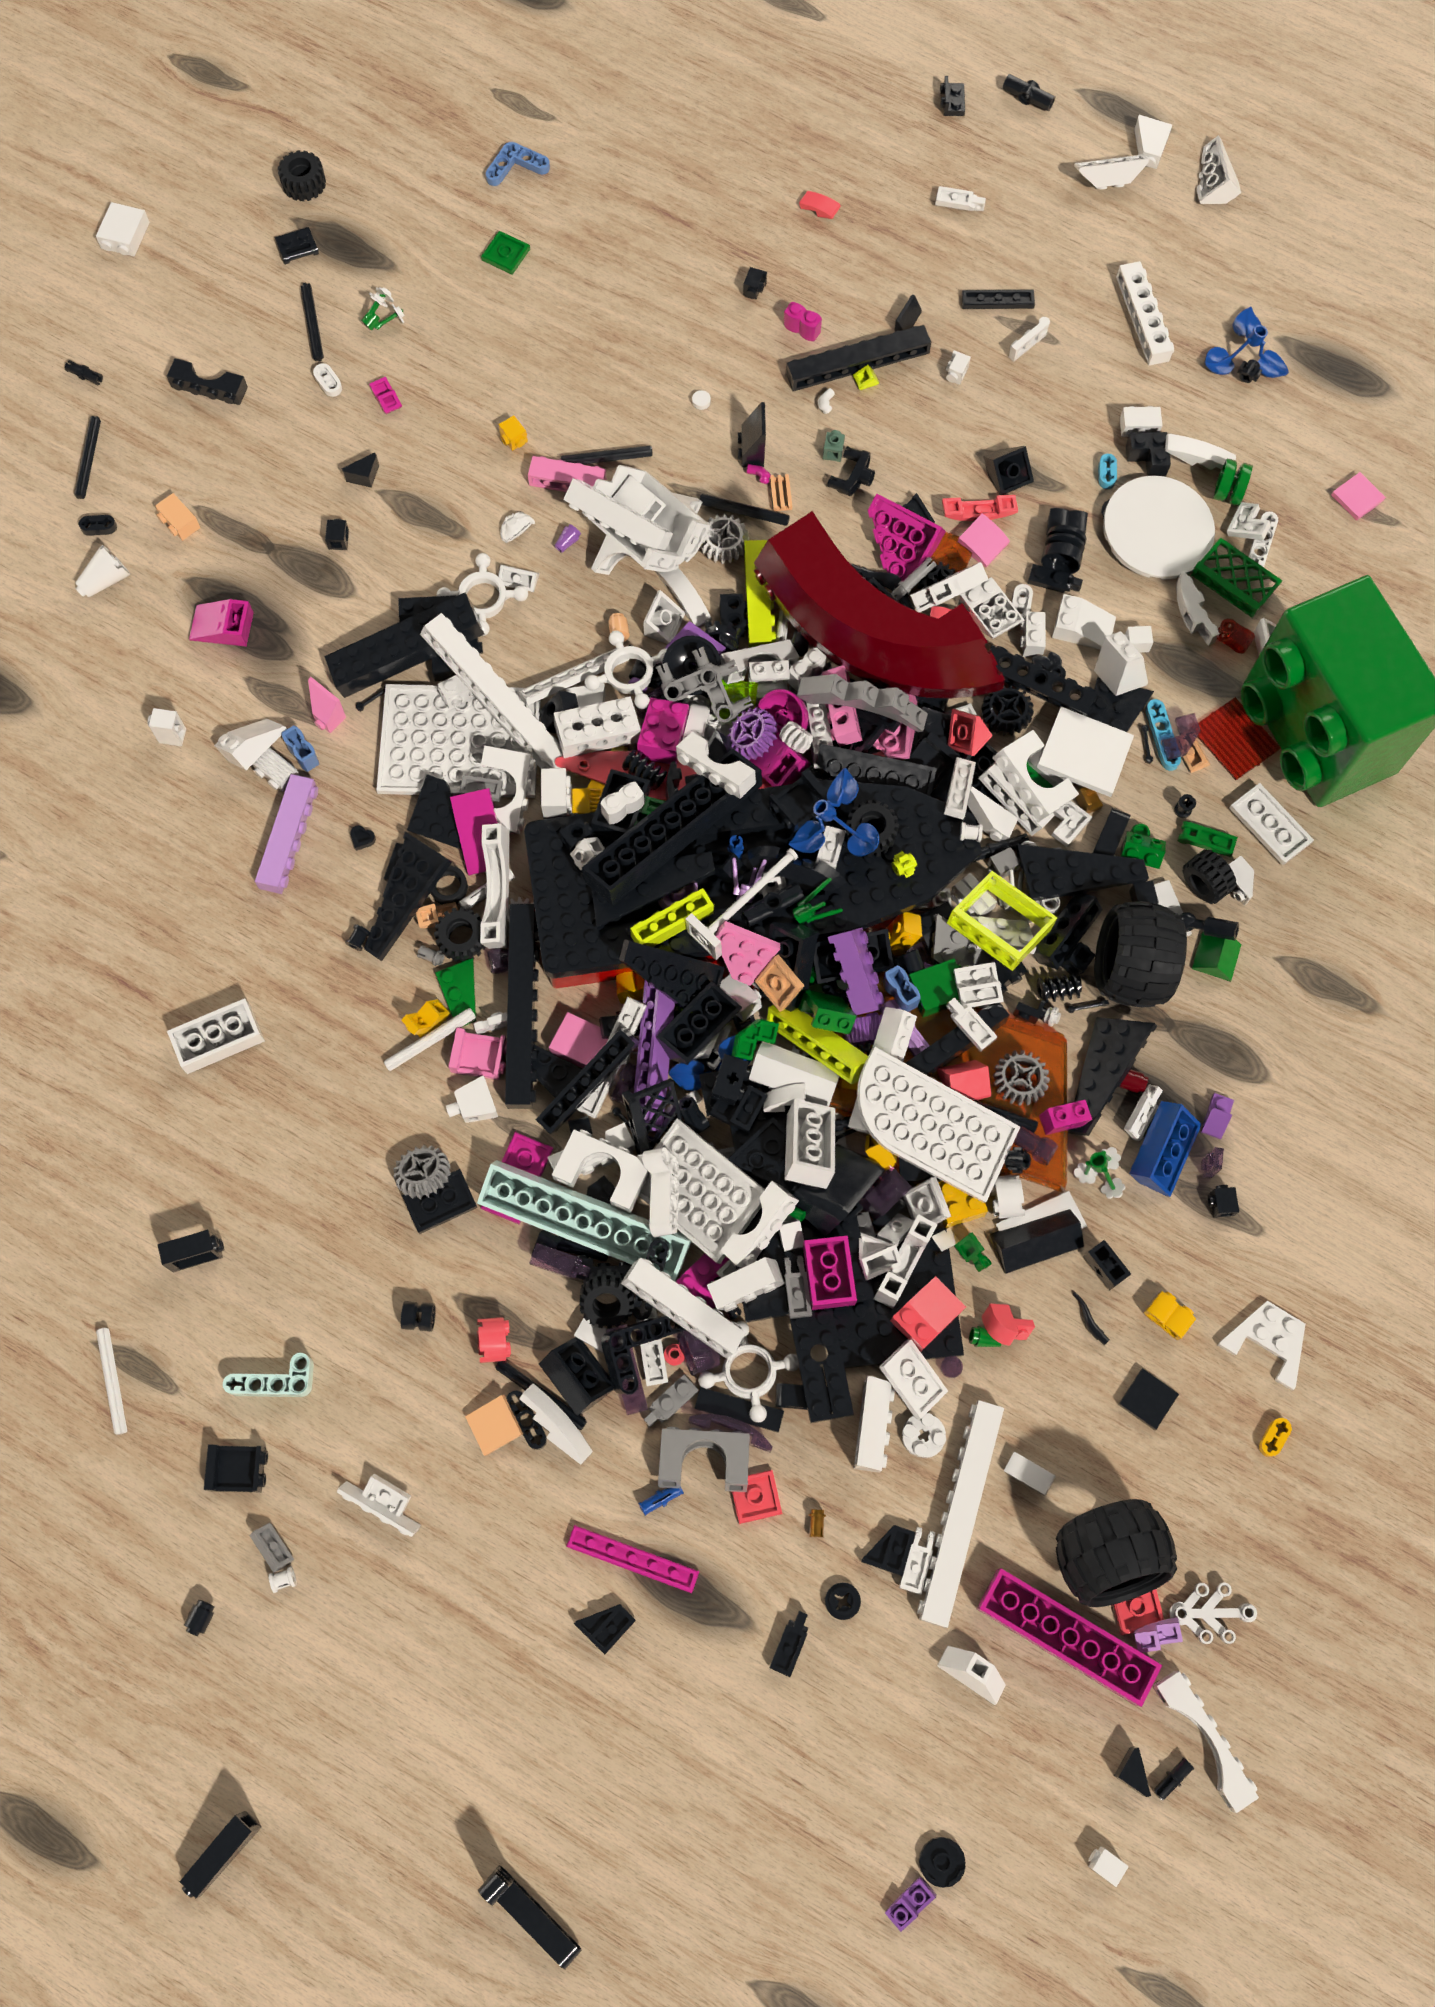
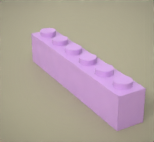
M290 775L255 879L257 887L261 890L282 894L284 888L288 886V874L294 868V856L300 850V838L306 831V820L308 816H311L313 799H316L318 795V787L314 779Z

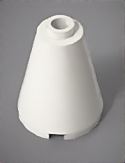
M104 545L99 547L75 582L77 585L75 589L83 597L85 595L91 597L130 575L126 567L117 557L110 554L111 551Z

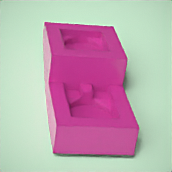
M386 377L369 384L385 414L402 407L398 396Z

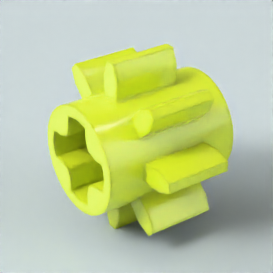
M903 851L894 855V862L891 863V866L896 875H904L905 878L913 875L915 867H917L914 856L911 853L904 854Z

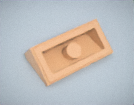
M1188 730L1175 738L1178 750L1191 773L1211 765L1193 731Z

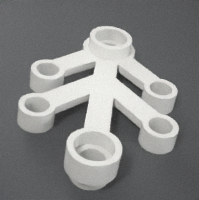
M1198 1583L1184 1603L1176 1602L1170 1607L1169 1616L1170 1618L1178 1617L1179 1624L1186 1625L1193 1631L1202 1644H1210L1213 1641V1634L1209 1630H1203L1192 1618H1202L1220 1636L1222 1642L1231 1644L1236 1639L1235 1633L1232 1630H1227L1215 1618H1239L1243 1622H1252L1257 1617V1610L1252 1604L1248 1603L1241 1604L1238 1608L1214 1609L1223 1597L1231 1594L1232 1589L1228 1583H1219L1216 1591L1201 1609H1192L1200 1597H1205L1209 1594V1587L1205 1583ZM1222 1585L1227 1587L1226 1594H1223L1220 1590ZM1199 1586L1205 1588L1204 1594L1198 1592ZM1247 1608L1250 1609L1252 1612V1615L1250 1617H1247L1245 1615V1610ZM1180 1609H1182L1185 1613L1183 1618H1180L1178 1616V1611ZM1205 1632L1209 1635L1208 1641L1202 1639V1634ZM1227 1632L1231 1634L1230 1641L1225 1639V1633Z

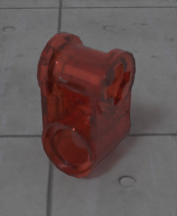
M1224 619L1218 628L1220 634L1217 640L1239 654H1244L1255 639V634L1251 630L1238 624L1233 619Z

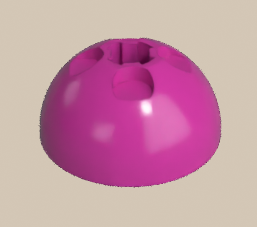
M784 689L770 691L759 701L757 708L766 710L773 716L778 724L776 727L779 731L778 734H780L784 725L789 721L797 723L807 730L809 723L808 710L803 700L795 693Z

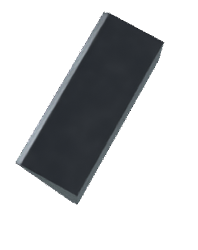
M711 981L662 1030L656 1039L671 1060L688 1065L737 1015L742 1006Z
M1071 1209L990 1234L1005 1274L1084 1247L1081 1223Z

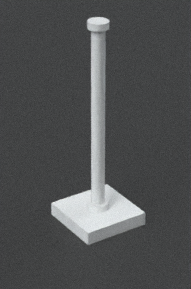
M791 848L787 850V854L709 927H705L691 913L686 918L687 932L717 960L722 955L721 941L714 933L724 921H728L792 860H796L798 858L796 852Z

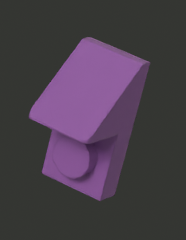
M1216 1093L1212 1095L1201 1133L1222 1139L1232 1117L1230 1112L1234 1103L1233 1099Z

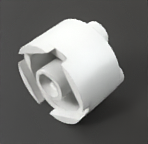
M1019 1174L998 1176L990 1193L991 1196H995L992 1204L994 1217L998 1216L1001 1219L1025 1216V1209H1022L1024 1196Z

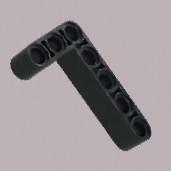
M663 1314L605 1333L601 1339V1345L614 1391L618 1394L631 1395L638 1389V1379L629 1348L685 1331V1329L676 1322L674 1328L670 1326L671 1319ZM652 1324L656 1327L654 1335L650 1330ZM633 1330L637 1334V1337L634 1341L631 1338V1332ZM613 1336H615L617 1339V1344L615 1347H613L611 1344V1339ZM619 1358H621L623 1361V1365L620 1369L617 1366V1360ZM625 1379L628 1381V1388L624 1390L622 1385Z
M499 1865L478 1889L479 1894L490 1905L493 1906L498 1902L564 1970L582 1951L575 1940L502 1866Z

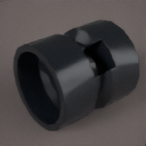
M404 1301L401 1312V1329L414 1330L418 1327L420 1331L432 1332L436 1316L435 1303H422L420 1306L417 1302ZM419 1312H422L421 1321H418Z

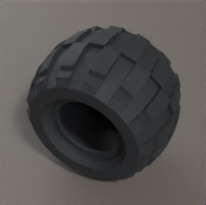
M1143 901L1116 904L1109 910L1100 929L1095 953L1094 975L1100 994L1121 1005L1141 1008L1155 1007L1157 1004L1164 1005L1167 1003L1179 986L1186 959L1187 933L1181 916L1162 905Z
M1122 1500L1092 1509L1067 1522L1056 1536L1058 1543L1056 1547L1057 1562L1064 1581L1073 1595L1078 1597L1080 1603L1089 1607L1110 1606L1149 1593L1170 1581L1177 1571L1175 1544L1167 1523L1160 1513L1153 1509L1151 1503L1144 1500Z

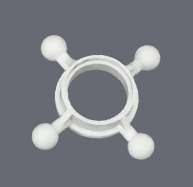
M480 553L475 559L479 572L468 575L461 582L458 591H450V589L442 587L437 591V596H458L464 592L467 594L473 586L482 583L491 584L499 591V598L494 605L484 609L474 607L484 634L487 635L490 627L486 622V618L498 614L503 608L504 602L509 598H515L520 602L525 601L528 597V590L523 586H518L514 590H506L503 581L497 575L487 572V567L491 562L490 557L485 553Z
M617 630L612 631L609 635V642L616 646L617 650L607 658L604 667L605 674L598 677L596 675L587 676L585 686L593 691L598 689L600 684L609 683L618 692L635 694L634 703L636 707L645 709L648 707L650 699L642 690L651 681L653 667L660 662L663 664V657L667 649H662L658 655L650 657L641 648L634 646L624 647L623 633ZM626 659H638L645 664L646 673L635 683H621L613 676V670L619 662Z
M738 1321L736 1323L741 1326V1330L746 1332L739 1344L740 1346L733 1355L725 1359L721 1373L713 1374L712 1372L704 1371L699 1375L698 1382L702 1388L709 1389L716 1382L724 1381L727 1388L734 1395L744 1399H751L752 1408L749 1415L754 1422L759 1423L764 1421L767 1416V1411L761 1405L759 1397L765 1395L774 1385L776 1370L787 1369L788 1371H796L799 1368L797 1355L788 1354L784 1360L774 1361L770 1353L764 1348L748 1345L747 1335L749 1333V1326L744 1321ZM743 1353H756L763 1357L768 1365L769 1372L766 1380L756 1388L747 1389L740 1387L733 1381L730 1375L732 1362Z

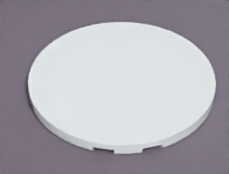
M1144 476L1133 479L1122 485L1113 494L1104 512L1103 531L1112 553L1128 569L1148 578L1151 576L1161 578V580L1175 579L1180 576L1182 571H1185L1186 574L1193 572L1196 564L1204 558L1214 543L1215 525L1209 507L1196 491L1172 478Z

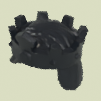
M705 620V633L726 647L725 652L739 650L740 628L735 630L732 628L733 623L728 622L724 626L720 625L719 621H715L714 626H712L711 621Z

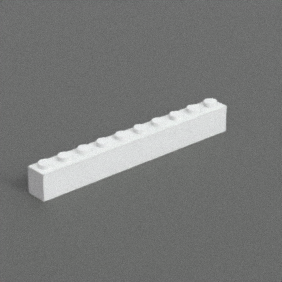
M442 613L427 623L420 635L524 751L534 756L536 764L541 769L560 768L555 765V759L563 756L558 740L550 735L544 724L533 716L532 711L528 707L523 705L518 695L506 686L505 681L497 676L491 665L480 657L479 652L474 647H471L466 641L465 636L453 627L452 622Z
M980 1400L975 1405H971L969 1417L972 1418L970 1426L966 1425L963 1438L966 1439L964 1448L960 1447L957 1460H960L959 1469L955 1468L952 1476V1481L955 1482L953 1491L949 1490L946 1503L949 1504L948 1511L943 1512L940 1525H943L942 1534H938L935 1541V1547L938 1548L936 1557L932 1556L929 1564V1569L932 1570L930 1579L926 1578L923 1591L926 1592L924 1601L920 1600L917 1614H920L919 1620L948 1628L1004 1411L1003 1407Z

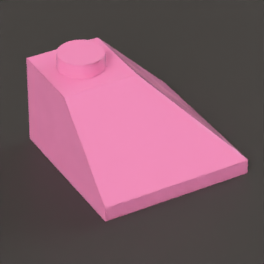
M310 677L308 683L312 714L315 718L314 723L319 729H325L331 733L346 718L344 710L337 697Z

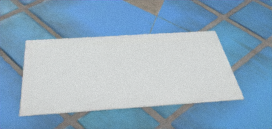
M1069 1191L1025 1210V1216L1010 1217L996 1224L1000 1232L1071 1209L1080 1221L1081 1228L1088 1227Z

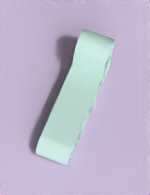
M297 1353L291 1358L289 1374H229L223 1380V1388L227 1393L234 1396L305 1397L312 1390L314 1363L306 1354ZM306 1359L307 1364L305 1368L298 1369L297 1364L299 1360ZM260 1380L261 1387L253 1391L252 1384L254 1381ZM278 1380H282L283 1387L281 1390L275 1391L274 1384ZM303 1380L305 1382L304 1389L296 1391V1384ZM237 1381L240 1384H244L245 1388L243 1386H235L233 1389L231 1384H235Z

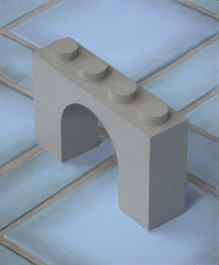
M677 1427L662 1429L658 1487L680 1489L684 1458L692 1450L705 1447L718 1452L725 1462V1491L747 1492L750 1434L740 1430L731 1433L723 1432L720 1429H712L711 1431H701L699 1428L680 1430Z

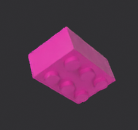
M657 698L650 699L637 743V753L643 752L641 759L648 756L650 761L666 764L676 761L677 764L676 746L683 739L689 715V704Z
M848 1236L804 1240L803 1251L811 1310L855 1305L857 1298Z

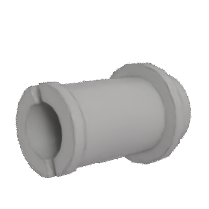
M423 945L418 950L420 954H417L418 958L430 961L434 966H440L445 958L442 951H435Z

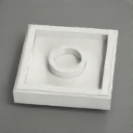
M931 1177L902 1193L910 1216L914 1221L918 1214L936 1224L951 1217L936 1177Z

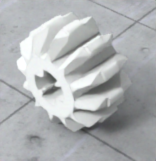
M792 721L784 725L779 734L782 742L799 753H805L814 740L813 736L806 729Z

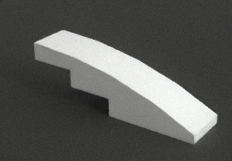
M1166 435L1165 451L1192 466L1199 463L1210 470L1215 467L1222 469L1227 458L1236 460L1235 454L1207 442L1180 435Z
M643 1300V1303L640 1307H637L638 1309H640L641 1314H644L645 1311H648L645 1309V1300ZM655 1307L653 1308L651 1315L645 1320L657 1317V1311ZM636 1318V1322H637V1323H638V1322H641V1321H644V1320H639V1319ZM652 1324L650 1328L651 1333L653 1335L656 1332V1327L654 1324ZM661 1338L640 1345L647 1386L668 1383Z
M532 1384L523 1392L519 1400L536 1412L533 1419L550 1432L547 1439L581 1465L593 1452L581 1432L560 1407L535 1384Z

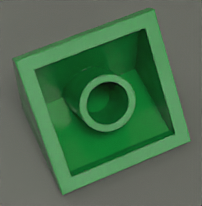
M1202 932L1192 969L1231 982L1242 944L1237 940L1208 936Z

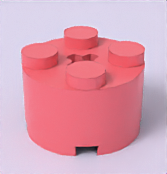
M504 1317L477 1319V1325H481V1327H478L479 1331H477L479 1355H483V1357H480L479 1362L506 1361V1357L511 1355L510 1342H506V1336L509 1333V1320H504Z

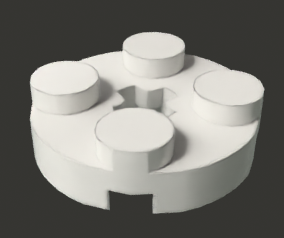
M926 1413L921 1419H916L912 1416L904 1425L902 1442L910 1454L917 1457L930 1458L942 1450L946 1442V1431L942 1422L930 1413ZM920 1430L929 1432L928 1441L925 1442L924 1439L919 1440Z

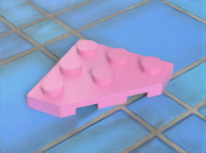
M724 921L715 933V936L721 941L722 957L732 979L749 986L752 985L780 950V943L727 921Z

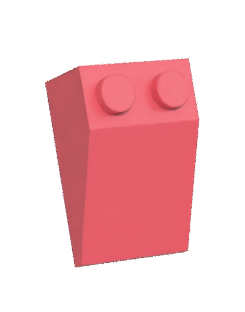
M935 1276L890 1321L908 1340L912 1339L919 1351L922 1352L966 1306Z

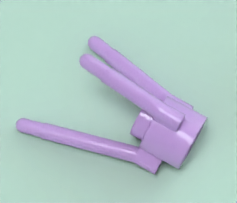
M736 858L732 859L733 894L737 895L736 900L761 878L767 862L765 859L762 861L757 876V868L753 867L749 885L741 884V887H738ZM755 895L747 903H752Z

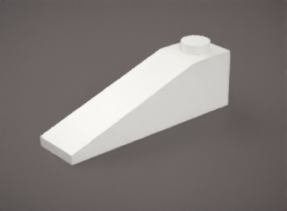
M1218 135L1203 147L1201 160L1203 168L1202 172L1199 173L1200 185L1197 186V194L1201 204H1226L1241 193L1238 179L1222 140Z

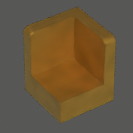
M1086 787L1079 790V795L1075 799L1080 808L1088 814L1102 809L1103 804L1096 791Z

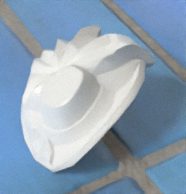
M523 512L512 513V515L506 516L500 530L502 541L508 543L519 537L531 524H535V521Z

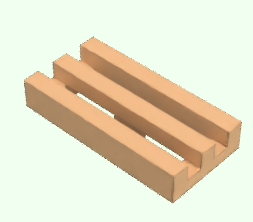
M785 474V477H781V475L774 477V475H771L770 485L773 511L792 510L789 474ZM776 482H778L781 506H777L775 490ZM782 482H785L788 506H785Z

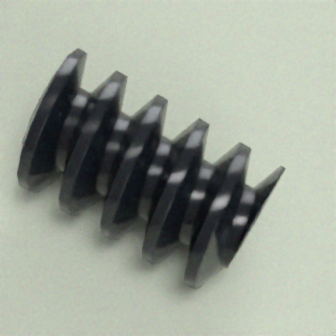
M633 750L622 764L623 770H628V773L650 780V789L656 790L664 781L667 771L660 774V766L654 769V761L647 764L649 757L647 756L642 760L643 752H639L636 755V750Z
M1077 973L1076 976L1069 974L1068 977L1061 975L1060 978L1053 976L1052 980L1049 977H1045L1044 981L1038 978L1037 991L1039 997L1048 1003L1049 997H1051L1053 1002H1056L1057 996L1060 997L1061 1001H1064L1066 994L1068 999L1072 1000V995L1075 993L1076 998L1079 999L1082 992L1080 974Z

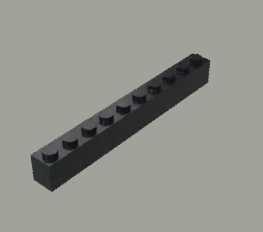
M510 904L505 1105L507 1109H533V1103H536L537 1097L536 1090H533V1082H537V1070H533V1064L537 1062V1049H534V1042L538 1040V1031L534 1029V1022L538 1021V1009H535V1002H538L539 995L538 989H535V982L539 981V970L535 969L536 962H539V950H536V942H539L538 930H536L537 920L534 904Z

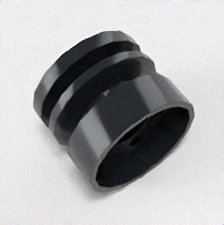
M1057 525L1050 528L1042 554V566L1070 574L1079 571L1087 540L1085 533L1069 525Z

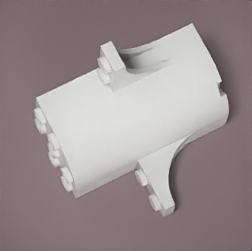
M618 465L612 481L597 479L593 487L613 498L631 475L666 504L653 522L671 531L673 535L665 551L648 548L646 552V547L632 544L629 537H621L614 533L615 529L601 526L598 519L594 518L592 520L588 518L606 534L591 568L595 573L609 575L614 566L627 556H631L644 569L669 572L679 568V564L682 562H688L697 553L711 526L697 514L702 504L701 500L672 493L647 471L624 465Z

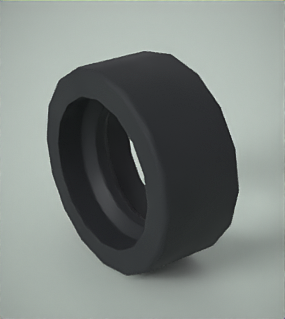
M449 865L442 877L449 875L457 877L460 881L459 890L452 895H442L438 892L436 884L431 891L435 901L442 905L453 902L457 904L467 895L468 884L465 874L455 866Z

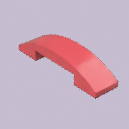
M999 495L995 500L962 502L961 498L942 499L945 517L954 520L975 521L982 513L990 520L1018 513L1015 495Z

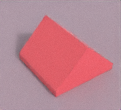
M952 709L948 746L955 751L975 756L993 735L980 716Z
M973 1060L937 1069L942 1084L973 1101L991 1097L989 1069L985 1064Z

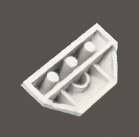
M1144 154L1075 163L1074 167L1097 189L1102 190L1107 189V186L1123 187L1124 184L1131 183L1149 163V159Z

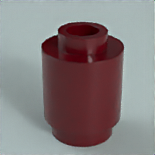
M1130 1069L1120 1088L1136 1093L1139 1091L1144 1093L1148 1077L1144 1076V1073Z

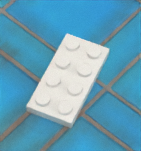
M1261 783L1229 807L1282 865L1286 864L1314 841Z

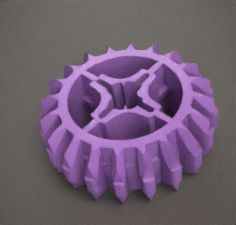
M757 707L755 709L749 708L747 712L742 711V715L737 716V720L732 722L733 726L728 729L730 734L727 737L731 738V746L748 760H756L758 756L763 757L764 752H769L768 748L770 746H774L772 742L777 739L775 734L779 732L776 728L778 724L766 710Z

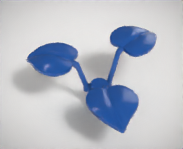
M1252 307L1243 310L1233 322L1235 333L1239 336H1246V342L1231 356H1229L1224 348L1214 347L1208 351L1205 358V365L1210 371L1219 375H1225L1232 372L1235 365L1231 359L1248 344L1252 347L1260 345V359L1257 362H1259L1260 369H1262L1261 373L1264 376L1276 378L1289 373L1286 364L1276 352L1266 350L1263 353V347L1266 343L1264 339L1268 334V330L1265 326L1261 325Z
M846 768L837 775L829 787L827 801L819 800L815 803L813 810L819 822L815 820L807 821L789 842V845L795 850L803 853H812L822 847L825 842V836L822 833L825 831L822 820L826 822L835 820L853 834L849 838L847 846L849 852L855 856H865L874 852L878 847L879 833L873 825L862 823L854 831L836 817V809L834 807H839L841 803L845 805L851 803L856 798L859 790L857 781Z
M735 1036L728 1037L720 1043L718 1053L721 1059H723L724 1054L732 1055ZM742 1059V1060L748 1061V1062H749L748 1065H749L750 1062H751V1060ZM692 1060L688 1065L683 1063L676 1064L669 1071V1075L684 1090L696 1091L701 1088L699 1074L712 1071L707 1070L704 1072L703 1063ZM720 1062V1064L718 1065V1067L716 1068V1071H719L721 1062Z

